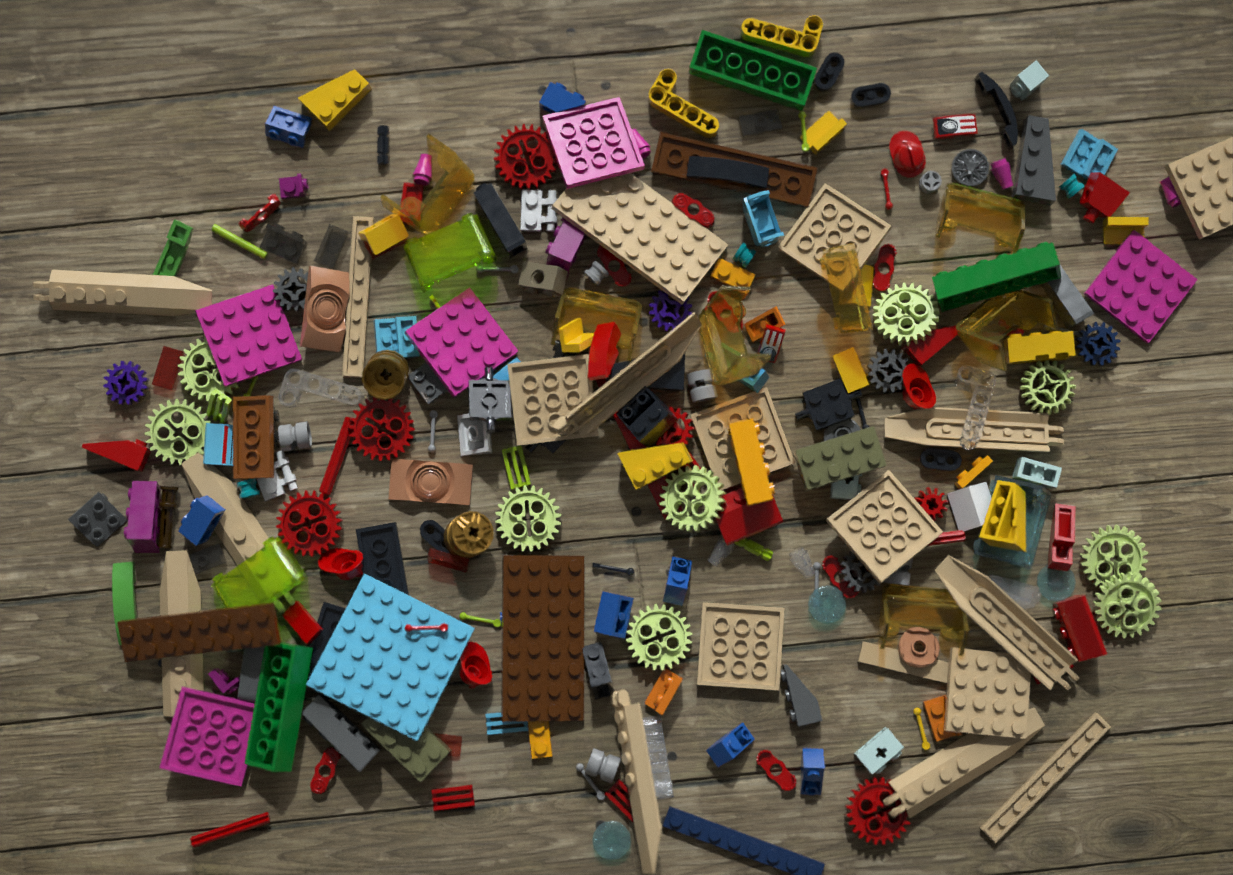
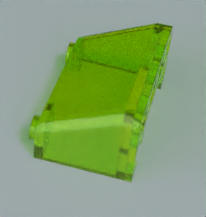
M472 213L465 214L461 217L462 220L418 239L413 237L405 241L406 245L403 248L423 293L433 289L432 286L435 281L438 285L441 283L440 281L477 265L478 267L482 266L481 261L488 264L497 261L478 215H473Z
M273 536L262 543L264 545L263 548L225 575L221 572L212 578L213 583L211 586L225 608L274 602L306 579L308 575L290 550L287 549L285 543H282V539L279 536L275 539Z

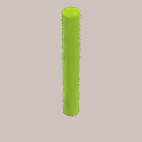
M216 224L213 225L212 232L264 260L266 259L268 252Z

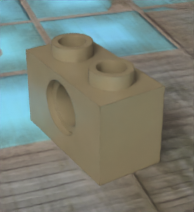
M524 262L518 285L526 288L525 292L537 294V291H539L543 295L554 297V294L563 295L568 271L558 266Z

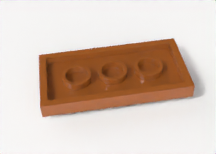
M273 396L233 397V479L274 478Z

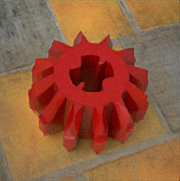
M927 487L925 488V493L923 491L918 492L921 498L915 497L914 499L935 522L936 516L940 519L943 518V514L940 511L947 512L948 509L942 505L947 504L948 500H941L945 493L942 492L937 495L938 488H934L931 493V489ZM933 500L932 504L935 507L929 509V505L926 502Z

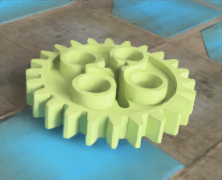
M903 283L902 288L895 284V290L892 291L888 288L887 295L881 293L882 300L876 299L877 306L873 307L875 312L873 314L874 325L878 327L879 334L883 333L884 339L890 337L891 343L898 340L900 346L903 341H906L907 346H909L910 341L913 340L915 344H918V338L925 341V334L931 336V329H936L935 322H939V316L937 315L940 314L939 308H937L938 302L934 301L933 294L929 295L928 289L922 292V285L915 289L914 283H911L910 287H906V284ZM909 300L908 303H902L901 301ZM919 311H924V312H925V313L922 314V315L916 314V313L919 312ZM889 314H896L894 317H888ZM905 325L911 326L909 329L902 328Z
M205 337L204 342L196 339V346L190 343L191 350L184 349L187 356H180L184 364L178 365L179 368L183 369L178 375L185 377L180 382L188 384L185 390H192L191 395L193 397L199 393L198 399L201 401L206 396L207 402H209L210 395L214 389H217L224 395L227 392L233 395L232 388L239 389L240 387L237 384L224 387L223 382L219 381L217 369H213V373L209 371L194 373L195 370L210 369L211 365L216 367ZM204 356V363L197 366L195 363L196 358ZM207 376V383L200 386V377Z
M175 399L174 405H172L170 400H167V407L159 404L160 411L153 409L156 416H148L152 423L145 424L146 427L150 428V431L145 432V435L151 436L146 443H153L150 451L157 449L156 457L162 454L164 455L163 462L170 458V463L173 464L175 459H178L179 465H182L183 459L187 460L197 452L204 454L202 447H204L205 427L206 423H211V421L204 420L207 413L200 414L202 407L194 409L195 402L188 406L187 399H184L182 404L179 403L178 399ZM175 412L183 414L184 418L181 423L174 422L172 416ZM168 419L176 428L182 427V433L191 439L193 444H189L181 435L175 436L176 431L166 424L164 420ZM191 425H195L199 429V434L195 437L188 433V428ZM161 427L169 429L170 433L167 438L160 437L158 432ZM178 440L183 441L185 444V449L182 452L174 448V443Z
M687 465L685 472L679 468V475L671 473L673 480L666 479V482L669 484L668 487L662 486L666 493L660 494V497L665 499L660 505L666 507L662 513L669 514L666 520L672 521L674 527L679 525V529L682 531L686 527L688 532H692L693 527L697 532H700V526L707 529L708 522L714 525L713 518L720 519L717 512L724 511L720 504L726 503L721 498V496L726 495V492L720 490L724 485L717 483L720 478L718 476L713 477L714 472L711 470L707 472L705 467L699 469L697 465H694L693 470ZM687 483V490L685 492H681V486ZM703 485H707V491L704 494H701V487ZM685 503V510L679 513V506ZM701 505H705V511L702 514H698V508Z
M524 485L522 492L516 487V494L509 491V499L502 497L505 504H498L502 511L495 513L501 516L500 519L495 521V523L501 524L497 531H504L501 538L508 537L509 539L506 543L508 545L515 542L514 549L521 545L522 551L526 549V546H529L530 551L533 552V546L535 545L540 550V543L542 542L548 546L547 539L554 540V537L551 535L552 532L559 533L555 525H561L559 521H556V518L561 517V514L555 513L560 507L552 505L556 499L548 500L549 492L542 495L543 488L535 492V486H532L531 491H528L527 486ZM526 500L529 501L530 516H534V520L530 522L531 537L528 536L527 522L523 521V517H526ZM541 502L543 510L540 513L533 512V503ZM514 504L522 505L523 511L520 515L512 513V506ZM537 522L545 524L543 533L539 534L534 531V525ZM517 524H522L525 527V532L520 536L516 535L513 531Z
M1109 525L1106 526V531L1099 528L1098 535L1094 532L1091 533L1093 536L1092 540L1086 538L1089 545H1082L1086 553L1080 554L1081 557L1085 558L1080 564L1087 566L1082 571L1085 574L1090 573L1087 579H1094L1093 584L1095 586L1100 584V586L1106 587V579L1112 582V570H1114V576L1119 579V568L1123 564L1127 565V570L1123 573L1126 577L1129 572L1135 578L1137 574H1140V570L1146 571L1142 563L1148 562V560L1143 558L1148 552L1141 550L1146 545L1138 543L1141 537H1134L1135 532L1133 530L1128 532V528L1125 526L1121 531L1118 525H1115L1113 530ZM1108 542V550L1101 552V545ZM1129 544L1128 552L1122 553V546ZM1118 556L1117 559L1110 560L1111 557ZM1101 563H1106V570L1103 572H1099V565Z
M1129 572L1127 577L1121 573L1119 579L1113 575L1112 582L1107 579L1105 580L1106 587L1099 586L1102 593H1095L1099 600L1093 601L1095 606H1098L1093 609L1095 614H1098L1095 618L1097 621H1101L1099 625L1105 628L1107 633L1112 632L1115 637L1120 633L1122 638L1125 639L1128 633L1131 638H1134V632L1141 636V629L1144 628L1146 631H1149L1147 625H1155L1152 619L1159 618L1155 611L1161 610L1157 603L1162 601L1159 597H1156L1160 593L1154 589L1155 585L1152 582L1149 583L1146 577L1142 579L1140 574H1137L1134 578L1131 572ZM1129 588L1127 594L1121 595L1124 589ZM1145 599V603L1138 606V602ZM1112 605H1117L1114 611H1109ZM1128 616H1133L1130 622H1125Z
M654 604L653 610L646 606V613L639 610L640 617L635 615L632 617L635 623H628L632 630L626 631V634L631 635V638L625 641L632 643L627 649L635 651L631 657L638 656V664L644 661V668L652 664L653 671H655L657 665L663 671L664 665H667L669 669L672 668L671 662H674L676 665L680 664L678 657L685 659L686 657L682 652H689L690 649L686 647V644L692 643V641L687 639L692 633L686 632L690 624H683L686 617L680 619V611L674 614L673 607L666 610L665 604L662 605L661 609H658L657 604ZM661 619L669 620V629L665 630L660 627L659 622ZM642 626H648L651 629L649 637L641 635L640 628ZM676 630V633L661 639L662 643L659 640H655L642 645V641L654 638L656 632L661 635L668 631ZM668 638L676 639L677 647L675 649L667 646ZM650 645H655L658 648L657 656L649 655L648 647Z

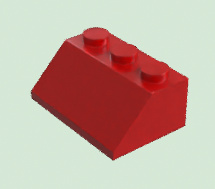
M742 488L721 496L726 501V503L720 504L724 511L717 512L720 519L714 517L726 546L783 523L774 496H772V501L747 506Z
M1074 595L1053 603L1054 608L1052 612L1055 619L1059 620L1061 628H1059L1061 636L1064 640H1067L1069 645L1067 650L1078 659L1077 662L1107 654L1085 595Z

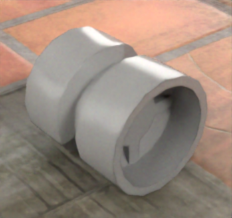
M712 369L686 374L688 385L692 387L690 391L692 403L718 397L716 386L712 385L714 381ZM699 382H705V385L699 387Z
M308 421L296 423L294 427L291 424L278 427L279 441L283 452L295 450L297 446L300 449L312 447V436Z
M913 558L883 582L910 585L911 574L908 570L912 568Z
M593 748L584 773L594 777L600 775L601 780L612 783L621 758L611 754L606 757L604 752Z

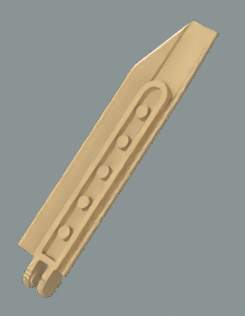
M51 270L49 282H33L34 288H49V294H34L33 300H49L53 310L179 316L195 313V310L212 305V290L175 276Z
M695 312L592 395L588 396L577 407L573 408L565 417L558 418L554 422L553 427L557 432L559 431V435L562 438H567L575 431H578L584 439L626 405L644 386L648 387L676 365L702 326Z
M932 407L930 409L920 408L884 418L885 438L926 446L1050 452L1049 446L1064 445V440L1061 438H1050L1049 434H1063L1064 428L1061 426H1049V414L1037 412Z
M199 452L181 463L194 498L208 495L226 509L214 531L260 601L268 603L272 600L277 609L282 613L285 609L277 596L283 593L287 602L293 605L295 600L288 589L298 583L244 499H240V493L232 481L214 465L203 464V456Z
M187 550L166 551L160 586V616L201 611V590ZM203 653L162 658L163 716L172 717L174 715L181 686L204 691Z
M949 555L935 569V572L959 607L1049 690L1052 689L1055 682H1058L1067 691L1071 688L1065 680L1060 678L1065 672L1073 680L1077 681L1079 679L1070 669V665L1077 662L1078 659L988 576Z
M615 690L610 695V701L615 707L614 718L618 725V740L622 749L621 759L625 766V782L629 790L643 874L655 873L661 823L640 703L630 704L627 690Z
M1034 707L1028 709L1026 739L968 733L889 781L895 793L884 799L883 803L890 805L899 798L902 804L889 812L891 817L906 810L908 817L911 818L1013 756L1045 724Z

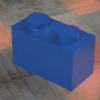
M208 495L193 500L190 505L191 509L181 520L182 525L178 530L196 546L209 540L226 510Z
M602 591L594 632L625 638L634 598Z

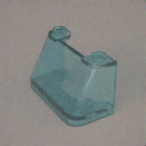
M995 475V479L991 481L989 488L992 495L997 480L1016 483L1026 492V552L989 546L981 538H976L973 546L974 554L1030 570L1035 559L1050 504L1051 492L1041 485Z

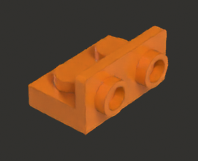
M664 668L648 695L645 704L663 715L683 678Z
M947 694L923 701L936 742L962 735V732L944 731Z

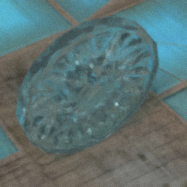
M1047 564L1040 570L1037 576L1038 590L1049 600H1064L1075 589L1076 581L1070 569L1069 571L1049 569Z
M829 585L820 586L809 597V612L818 622L825 624L834 623L841 619L845 613V597L836 587Z
M613 820L600 824L594 831L592 839L596 852L601 857L609 860L619 859L624 856L631 844L630 832L626 826Z

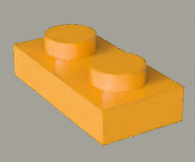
M719 258L710 277L747 294L756 274Z
M987 455L984 458L979 456L971 463L973 468L968 472L963 470L956 477L958 479L955 483L959 490L963 489L993 462L992 459Z
M528 721L532 759L552 757L549 721Z

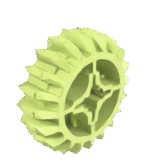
M1045 360L1044 364L1041 361L1036 362V367L1034 365L1029 366L1030 371L1026 370L1024 372L1027 378H1021L1020 380L1026 385L1019 387L1020 390L1026 391L1021 397H1028L1029 399L1025 404L1032 403V411L1038 407V413H1043L1045 409V413L1049 415L1052 411L1055 414L1059 413V408L1062 410L1066 409L1065 403L1070 404L1072 402L1068 397L1075 395L1070 389L1076 388V385L1070 384L1074 377H1067L1070 370L1063 372V364L1057 368V361H1053L1050 366L1049 360ZM1045 371L1054 373L1060 380H1052ZM1039 373V386L1033 389V380ZM1056 384L1049 390H1039L1043 388L1045 385ZM1062 386L1061 397L1056 401V389ZM1035 395H1044L1046 400H1049V403L1040 401Z

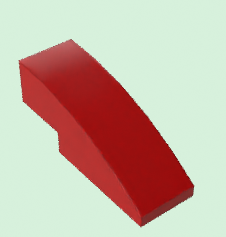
M615 321L598 324L589 353V381L608 378L619 354L616 345L621 337V332Z
M1057 503L1054 505L1048 553L1049 569L1069 571L1072 566L1076 506Z

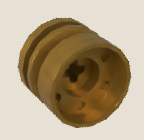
M378 351L371 357L363 370L362 382L364 388L370 395L378 399L385 400L395 397L400 393L408 379V363L396 351ZM385 368L388 370V372H391L390 375H387L386 372H383Z
M468 511L459 515L447 525L444 531V543L447 550L460 559H469L484 552L491 545L494 538V529L491 521L485 515L474 511ZM473 531L474 535L470 537L468 533Z

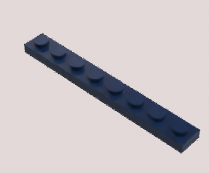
M669 806L663 822L664 827L793 875H821L825 863L672 806Z

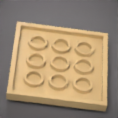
M1233 137L1164 166L1199 240L1233 225Z
M825 183L811 201L809 207L805 209L780 243L778 250L845 293L889 233L892 226Z
M589 354L507 364L517 446L583 438L578 431H575L567 438H562L559 435V431L557 432L554 429L553 424L558 418L565 417L573 408L577 407L594 393L592 380L589 381L588 379ZM598 427L586 437L599 436Z
M767 387L762 388L758 393L754 391L690 415L710 470L714 472L713 477L718 476L720 479L717 483L724 485L720 490L740 484V478H742L737 470L736 454H734L731 447L732 436L728 435L727 431L730 423L752 418L754 423H758L760 428V435H757L759 443H763L765 455H762L764 463H768L770 472L795 464Z
M890 470L885 472L826 520L879 583H882L943 533Z
M702 602L697 685L779 690L785 608Z
M950 648L944 731L1026 739L1031 672L1008 653Z

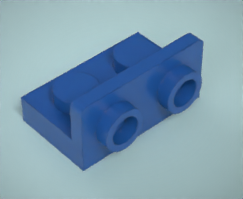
M274 106L265 123V135L273 140L283 141L292 146L303 148L305 136L312 124V118Z

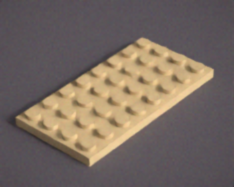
M631 173L565 189L551 208L682 305L728 246L726 242L694 219L688 218L674 204Z

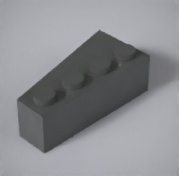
M1028 115L1023 121L1011 199L1050 206L1056 201L1048 118Z
M319 694L302 712L305 716L303 719L310 726L313 727L314 725L319 730L318 733L325 740H329L334 745L335 750L344 755L359 772L381 751L367 735L323 694Z

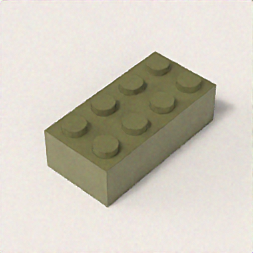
M874 426L793 452L805 492L887 466Z
M369 716L362 723L420 782L452 751L427 725L417 741Z

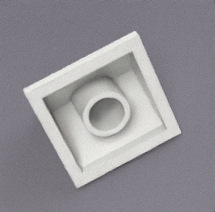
M469 413L458 415L461 456L492 453L491 431L490 434L486 432L487 423L484 421H469Z
M987 482L947 494L958 530L967 531L983 526L991 502Z

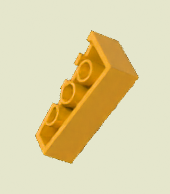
M753 418L730 423L727 431L728 435L732 436L731 447L737 457L736 466L742 477L740 480L747 506L772 501L775 490L773 483L768 481L767 475H770L768 463L763 461L762 455H765L763 443H759L757 435H760L758 423H754Z

